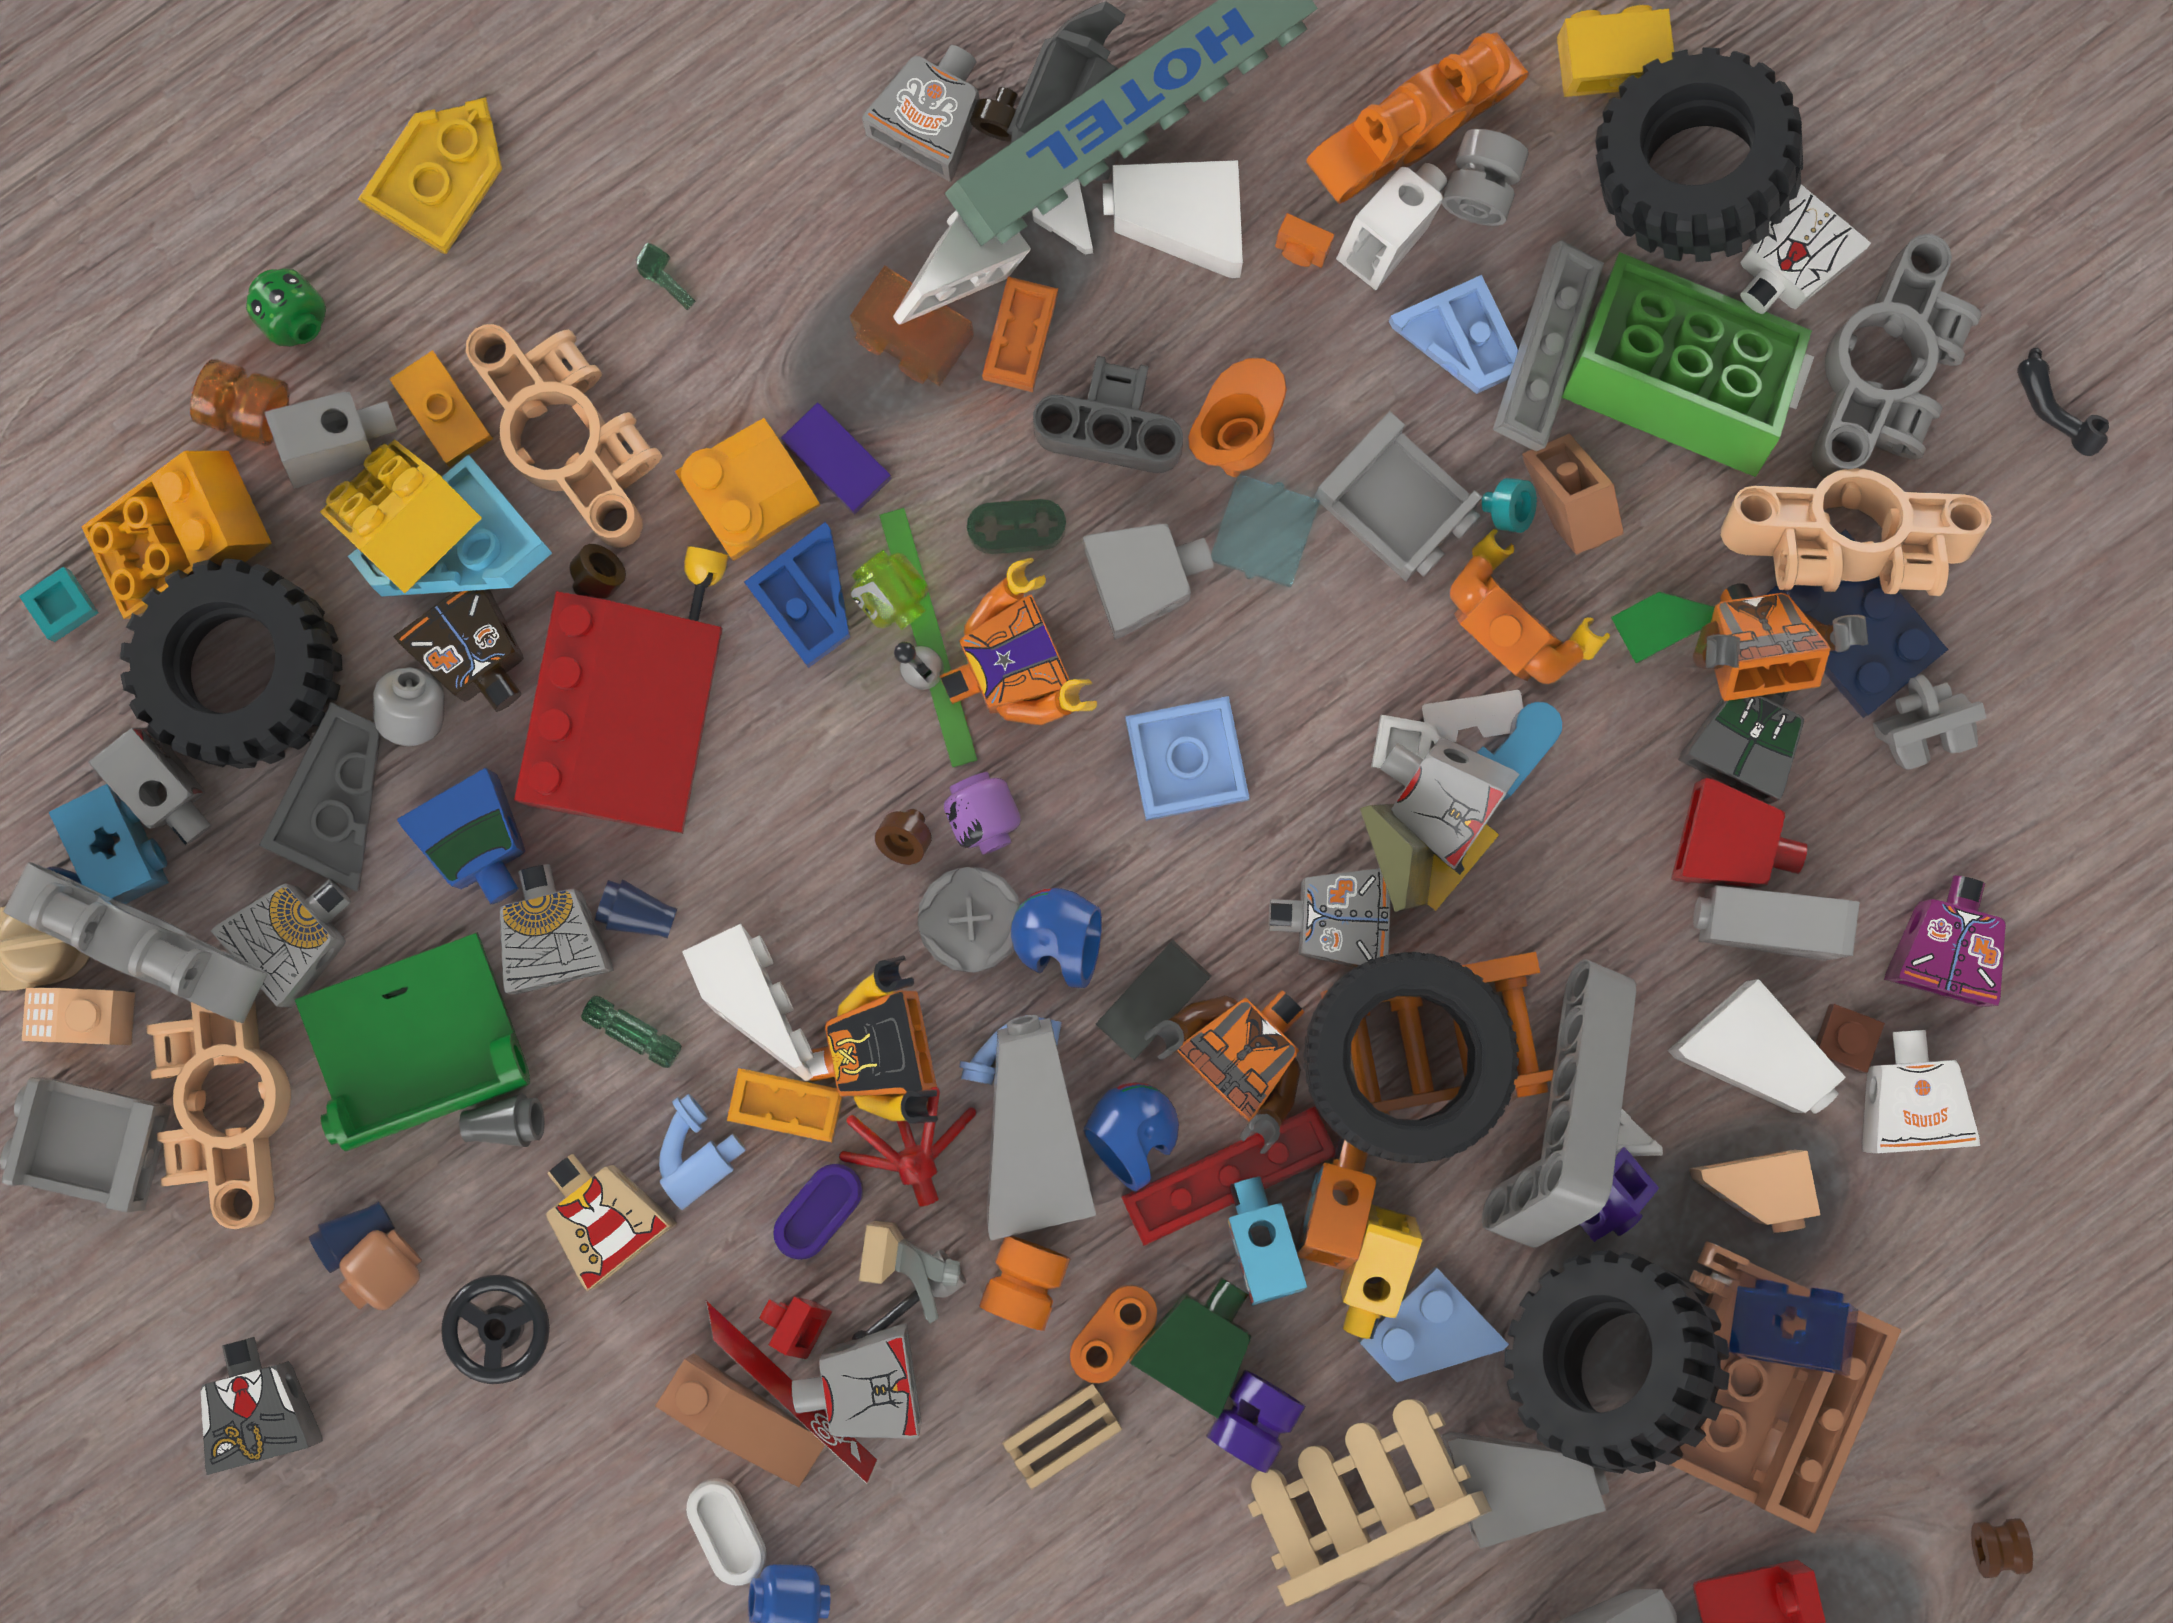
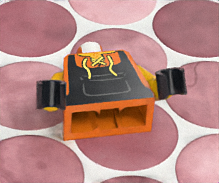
M904 955L879 961L874 968V973L865 978L839 1004L837 1017L825 1023L828 1046L811 1049L814 1058L806 1061L813 1077L810 1081L815 1082L835 1077L837 1091L840 1096H853L859 1109L890 1121H907L912 1124L935 1123L938 1121V1116L929 1115L927 1101L929 1097L937 1096L936 1090H930L932 1087H937L918 992L905 990L895 992L896 990L913 986L914 979L913 977L902 979L899 974L900 963L906 961Z

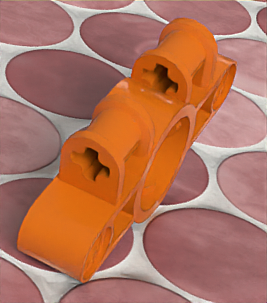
M1497 32L1492 34L1482 33L1472 41L1464 52L1459 55L1449 54L1438 64L1431 65L1408 79L1379 105L1371 104L1366 107L1354 122L1322 142L1308 156L1306 163L1337 203H1344L1392 171H1398L1402 166L1409 167L1427 156L1461 126L1514 92L1528 78L1529 72Z

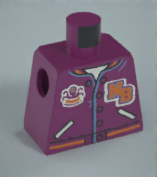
M1954 875L1946 902L1934 899L1919 902L1911 915L1888 966L1884 980L1978 1007L1999 1006L2006 923L2003 918L1979 912L1985 883L1977 879Z

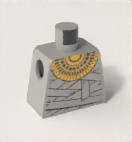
M550 864L533 866L518 871L525 900L500 907L503 986L505 993L518 995L614 971L612 961L582 892L576 889L556 892Z
M331 879L326 881L310 897L298 886L285 883L222 921L210 931L231 955L268 973L261 989L277 1007L293 1008L296 1005L294 999L305 995L344 946L345 938L330 921L351 903V900Z

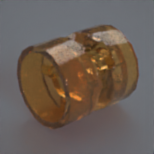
M216 358L211 359L203 366L196 379L190 401V415L192 421L198 425L223 433L233 428L234 435L238 438L262 446L271 445L274 438L264 412L289 406V387L285 381L258 372L248 377L247 371L243 367Z

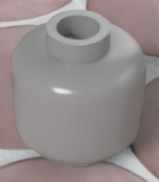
M411 667L395 669L383 675L377 681L373 693V718L377 731L385 739L403 746H416L432 740L441 731L444 721L445 695L441 683L432 674L422 669Z

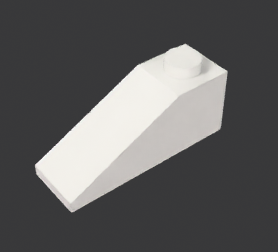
M955 211L947 220L949 228L933 248L895 312L894 319L899 325L1007 279L1031 250L1030 246L1020 233L1004 244H1001L998 238L994 237L981 246L958 212Z

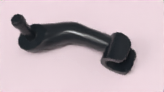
M2032 348L2029 351L2028 359L2023 360L2019 364L2017 373L2034 412L2040 419L2070 437L2073 447L2084 456L2097 454L2108 442V437L2105 434L2109 429L2108 420L2099 415H2091L2083 422L2065 411L2054 398L2049 378L2050 367L2046 361L2041 359L2042 351L2039 348Z

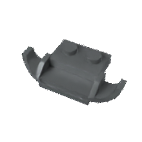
M1104 1L1065 22L1051 38L1044 40L1012 122L1007 130V133L1012 135L1011 143L1118 70L1117 67L1107 61L1111 51L1103 47V44L1111 31L1122 24L1126 14L1107 1ZM1119 151L1104 160L1110 169L1096 178V181L1109 179Z

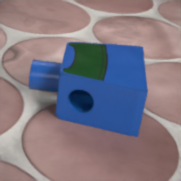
M487 768L480 770L397 819L403 830L452 887L463 889L477 881L490 904H495L508 898L519 889L505 864L524 854L525 847L498 775Z

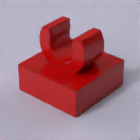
M794 1296L790 1305L784 1302L778 1304L769 1299L759 1319L776 1329L768 1344L769 1346L786 1356L808 1359L833 1311L816 1301Z

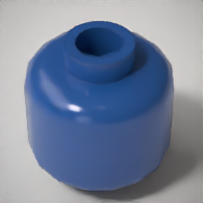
M768 1565L762 1570L759 1578H752L750 1582L748 1596L750 1623H818L819 1618L827 1619L829 1616L830 1587L829 1585H820V1578L813 1566Z

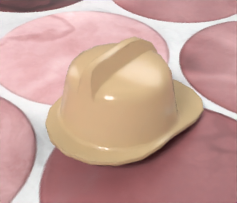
M5 907L0 908V991H16L58 983L73 977L86 966L90 958L72 945L3 912Z

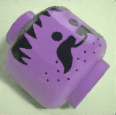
M983 772L966 778L949 788L952 795L945 800L944 811L956 840L961 847L974 848L979 846L982 855L1012 843L1008 834L1017 829L1021 818L1005 780L1001 778L990 779L988 772Z

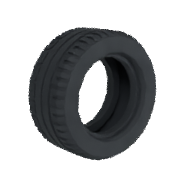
M1404 952L1381 956L1361 964L1342 976L1328 989L1313 1012L1312 1019L1307 1028V1035L1305 1036V1049L1303 1053V1065L1306 1083L1309 1087L1308 1090L1316 1108L1321 1113L1320 1115L1340 1137L1359 1150L1382 1159L1401 1163H1425L1449 1158L1467 1150L1469 1146L1475 1145L1480 1138L1486 1136L1489 1133L1488 1130L1494 1128L1497 1120L1504 1114L1505 1106L1509 1105L1511 1094L1516 1086L1514 1085V1080L1518 1077L1517 1066H1519V1058H1517L1516 1053L1519 1052L1518 1044H1516L1517 1036L1516 1031L1512 1029L1514 1024L1507 1014L1508 1011L1505 1005L1502 1006L1501 998L1493 992L1492 987L1488 983L1485 984L1482 981L1483 978L1473 973L1471 969L1460 965L1461 963L1449 960L1443 956L1420 952ZM1396 996L1421 997L1443 1007L1459 1025L1468 1048L1467 1073L1457 1095L1439 1112L1417 1120L1396 1119L1377 1110L1359 1091L1351 1070V1042L1361 1020L1380 1002Z

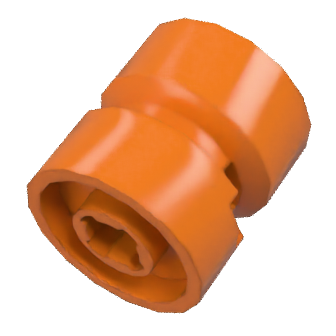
M1004 1237L995 1260L1002 1274L999 1277L990 1279L989 1283H987L979 1307L1011 1322L1044 1331L1053 1309V1300L1047 1293L1048 1289L1061 1287L1071 1259L1054 1250L1019 1237Z

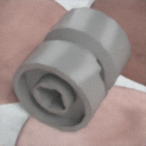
M1488 129L1467 130L1455 160L1460 170L1453 171L1449 177L1443 195V207L1455 216L1472 223L1487 226L1503 225L1507 220L1515 196L1514 189L1510 185L1517 184L1520 181L1529 155L1528 149L1513 137Z

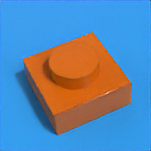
M1287 213L1278 231L1275 247L1283 250L1282 255L1294 264L1303 267H1309L1311 264L1322 268L1330 252L1335 234Z

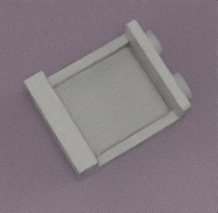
M1389 411L1318 486L1314 498L1404 581H1407L1416 571L1423 577L1430 572L1445 555L1439 546L1451 533L1460 539L1481 516L1474 509L1483 497L1476 490L1469 494L1402 433L1405 424Z
M30 1077L27 1085L20 1089L16 1097L14 1114L18 1119L13 1138L6 1142L0 1158V1167L4 1170L2 1183L12 1186L26 1185L106 1204V1208L126 1213L143 1211L147 1204L162 1142L157 1141V1133L166 1130L171 1106L53 1078Z

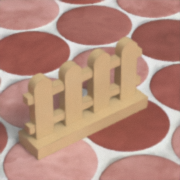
M1415 1399L1401 1401L1393 1411V1421L1398 1432L1382 1439L1379 1430L1374 1425L1365 1422L1357 1423L1348 1429L1345 1436V1443L1350 1453L1349 1456L1335 1462L1327 1448L1311 1446L1304 1449L1298 1458V1467L1303 1478L1288 1485L1284 1475L1279 1470L1270 1468L1268 1473L1259 1471L1254 1475L1251 1489L1256 1501L1248 1504V1508L1252 1517L1263 1514L1280 1552L1271 1557L1276 1570L1286 1566L1290 1574L1291 1580L1277 1586L1286 1607L1302 1602L1492 1511L1483 1490L1467 1494L1462 1481L1471 1478L1466 1465L1454 1467L1437 1431L1438 1428L1446 1425L1440 1412L1430 1416L1422 1402ZM1405 1445L1423 1483L1409 1491L1406 1490L1389 1452ZM1356 1468L1374 1504V1508L1362 1514H1359L1342 1478V1475ZM1308 1491L1327 1529L1314 1537L1311 1536L1295 1500L1296 1497ZM1430 1498L1435 1511L1419 1518L1414 1504ZM1381 1521L1387 1534L1371 1541L1366 1528ZM1334 1544L1339 1557L1324 1563L1319 1550Z

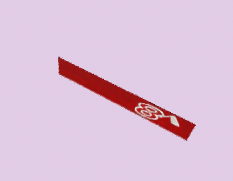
M706 1300L713 1341L867 1484L877 1459L854 1437H835L830 1435L825 1410L796 1413L792 1397L793 1380Z

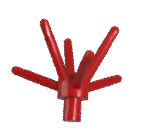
M932 1087L930 1090H936L937 1096L928 1098L927 1111L929 1115L937 1116L940 1090L937 1087ZM973 1107L968 1108L934 1144L933 1138L936 1122L924 1123L921 1144L916 1145L910 1124L907 1121H897L905 1149L899 1153L857 1117L850 1115L846 1119L847 1124L886 1158L842 1151L839 1154V1159L843 1162L899 1172L902 1184L912 1185L920 1207L933 1204L939 1200L931 1178L938 1172L934 1160L976 1116L977 1111Z

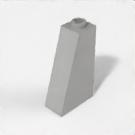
M1037 1015L1021 1016L1007 1022V1028L997 1030L987 1197V1225L990 1241L1096 1216L1050 1018L1039 1020Z

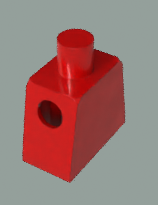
M1704 778L1694 784L1671 880L1759 888L1768 885L1773 868L1799 874L1806 860L1807 844L1780 837L1785 819V813L1782 810L1714 779Z

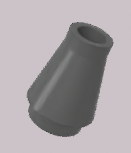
M523 1093L476 1109L463 1110L459 1120L460 1133L465 1142L479 1141L528 1147L531 1141L540 1140L543 1136L545 1125L544 1112L539 1099L536 1097L527 1098Z

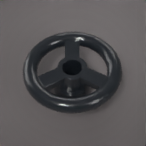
M487 1275L465 1284L448 1303L441 1326L443 1346L452 1364L465 1376L485 1384L508 1383L519 1379L531 1371L545 1352L550 1332L548 1313L539 1295L523 1281L507 1275ZM502 1291L516 1296L525 1305L518 1309L509 1305H498L484 1311L470 1301L486 1292ZM460 1317L478 1328L479 1336L485 1344L484 1366L470 1359L461 1347L458 1338V1322ZM493 1319H499L505 1325V1334L502 1338L493 1336L490 1331V1324ZM532 1320L533 1337L527 1351L516 1362L502 1367L503 1350L513 1346L520 1340L524 1331V1324Z

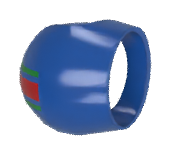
M1063 888L1043 889L1031 894L1020 904L1012 920L1011 939L1016 954L1028 968L1037 973L1043 972L1052 956L1059 961L1063 977L1069 987L1086 988L1089 985L1096 968L1102 932L1101 909L1076 892Z
M1134 1082L1109 1089L1095 1105L1083 1131L1090 1145L1109 1170L1128 1188L1138 1191L1148 1185L1151 1180L1147 1162L1149 1151L1153 1147L1165 1155H1170L1178 1139L1179 1121L1176 1109L1164 1093L1149 1084Z

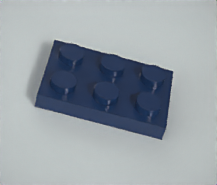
M1846 529L1839 533L1852 541H1856ZM1879 576L1859 582L1841 580L1835 592H1825L1822 586L1794 585L1791 590H1780L1776 585L1765 594L1783 593L1789 595L1801 611L1824 625H1832L1835 618L1845 615H1862L1866 617L1868 644L1864 646L1850 645L1849 649L1844 652L1830 651L1824 671L1862 718L1869 716L1909 683L1910 678L1916 677L1949 650L1899 591L1896 594H1884Z

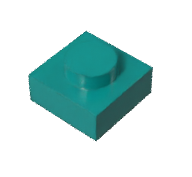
M65 567L60 568L19 596L46 638L53 642L58 641L99 613L72 571Z

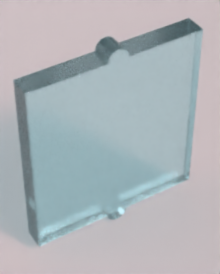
M1240 474L1236 479L1211 553L1212 561L1245 572L1247 579H1253L1257 576L1291 588L1320 500L1284 489L1282 482L1272 485Z

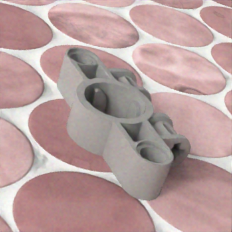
M1919 235L1912 239L1896 255L1889 267L1875 303L1855 313L1836 332L1828 345L1825 356V371L1829 384L1836 395L1812 452L1813 466L1824 478L1839 470L1860 468L1871 456L1874 446L1908 459H1921L1924 455L1926 447L1922 443L1932 419L1939 418L1943 408L1937 401L1918 391L1929 382L1935 372L1937 363L1949 366L1962 364L1965 356L1962 350L1971 326L1977 325L1982 316L1980 310L1974 305L1940 291L1949 270L1952 255L1947 243L1937 235ZM1911 256H1920L1925 259L1929 265L1930 273H1922L1915 269ZM1878 326L1884 328L1889 335L1895 338L1902 337L1911 350L1913 360L1902 381L1903 384L1907 385L1905 388L1885 390L1882 389V384L1864 381L1858 376L1851 365L1849 356L1857 342V336L1852 334L1855 330L1863 327ZM1833 441L1842 442L1848 446L1852 455L1851 462H1843L1835 457L1832 451Z
M31 862L27 863L3 911L5 914L39 931L72 945L87 956L109 967L157 985L218 1015L240 1023H244L268 974L266 971L207 944L160 918L116 901L59 873Z

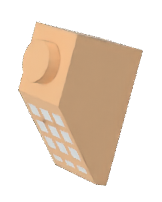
M26 988L22 1041L131 1045L135 992L72 988Z
M1789 1150L1690 1168L1692 1180L1753 1222L1765 1225L1772 1224L1774 1233L1805 1228L1804 1218L1820 1216L1808 1151Z

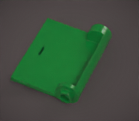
M478 932L294 999L332 1098L327 1102V1113L321 1115V1125L328 1142L331 1145L338 1143L344 1151L355 1149L530 1084V1074L524 1054Z

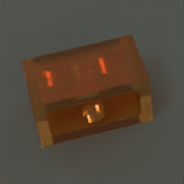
M884 265L849 316L853 330L857 332L854 338L859 344L876 355L880 356L883 351H886L900 360L898 364L899 369L913 380L924 384L926 379H929L940 386L974 337L972 322L945 305L899 325L893 316L913 283Z

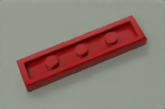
M1310 1107L1285 1119L1280 1127L1278 1140L1265 1154L1260 1153V1150L1265 1145V1140L1257 1132L1248 1136L1245 1141L1240 1140L1154 1180L1138 1191H1131L1122 1195L1121 1198L1143 1246L1235 1204L1229 1186L1231 1184L1254 1177H1261L1263 1187L1267 1189L1333 1158L1335 1148L1316 1107Z

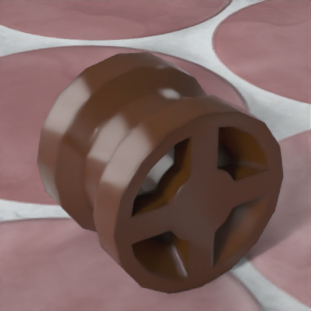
M2020 1518L2006 1519L2001 1526H1992L1989 1522L1973 1524L1971 1530L1972 1550L1977 1568L1983 1578L1998 1577L2000 1572L2005 1570H2011L2019 1575L2029 1574L2032 1571L2033 1550L2028 1530Z

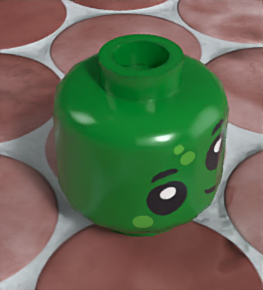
M271 269L264 271L252 281L247 295L246 310L250 319L271 342L278 346L292 347L306 344L319 334L325 320L326 305L322 296L303 275L294 269Z

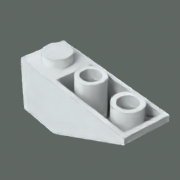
M739 924L682 951L702 999L715 1013L805 1081L813 1078L806 1061L814 1058L813 1052L801 1028L792 1031L785 1014L793 1011V1007L781 982L772 985L765 968L772 965L773 961L760 935L752 938L744 927Z

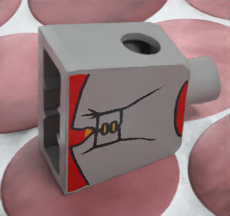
M147 728L129 729L88 762L149 829L168 824L186 846L211 827V824L193 804L205 794L203 788L170 746L158 741L147 731ZM161 783L167 790V797L164 802L158 795V788Z
M1443 738L1437 741L1424 760L1397 743L1380 768L1383 772L1406 786L1391 809L1393 814L1453 869L1457 867L1520 775L1513 769Z
M900 1324L857 1340H850L823 1350L819 1359L821 1377L792 1381V1397L795 1412L803 1413L826 1409L829 1432L832 1436L919 1438L922 1421L907 1324Z

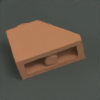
M1570 433L1548 442L1544 449L1537 452L1530 450L1522 454L1526 468L1554 529L1575 554L1599 547L1604 542L1624 534L1614 484Z

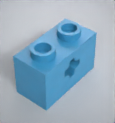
M108 784L98 787L49 812L82 885L116 901L127 904L169 883L163 871V868L167 867V860L161 847L153 838L148 839L140 819ZM113 835L120 837V842L115 845L112 838ZM114 846L116 855L108 854V849Z

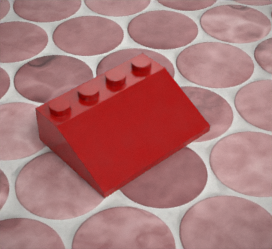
M556 591L514 800L528 807L683 834L723 628L610 600Z

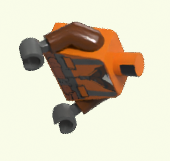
M1737 583L1722 592L1720 603L1714 608L1711 622L1703 626L1700 631L1693 653V660L1699 668L1715 670L1720 693L1724 701L1820 687L1830 651L1844 652L1849 649L1850 645L1864 646L1868 644L1866 617L1862 615H1845L1835 618L1832 625H1824L1801 611L1789 595L1776 593L1754 597L1748 585Z
M1281 990L1261 1012L1246 997L1239 1002L1226 995L1194 1002L1169 1020L1158 1023L1144 1035L1145 1040H1148L1153 1035H1159L1166 1043V1050L1157 1056L1159 1059L1163 1060L1176 1051L1216 1092L1249 1122L1240 1134L1242 1141H1245L1252 1131L1260 1133L1265 1140V1145L1260 1150V1153L1265 1154L1278 1140L1280 1127L1294 1105L1301 1073V1067L1295 1058L1299 1049L1284 1033L1305 1013L1287 993Z

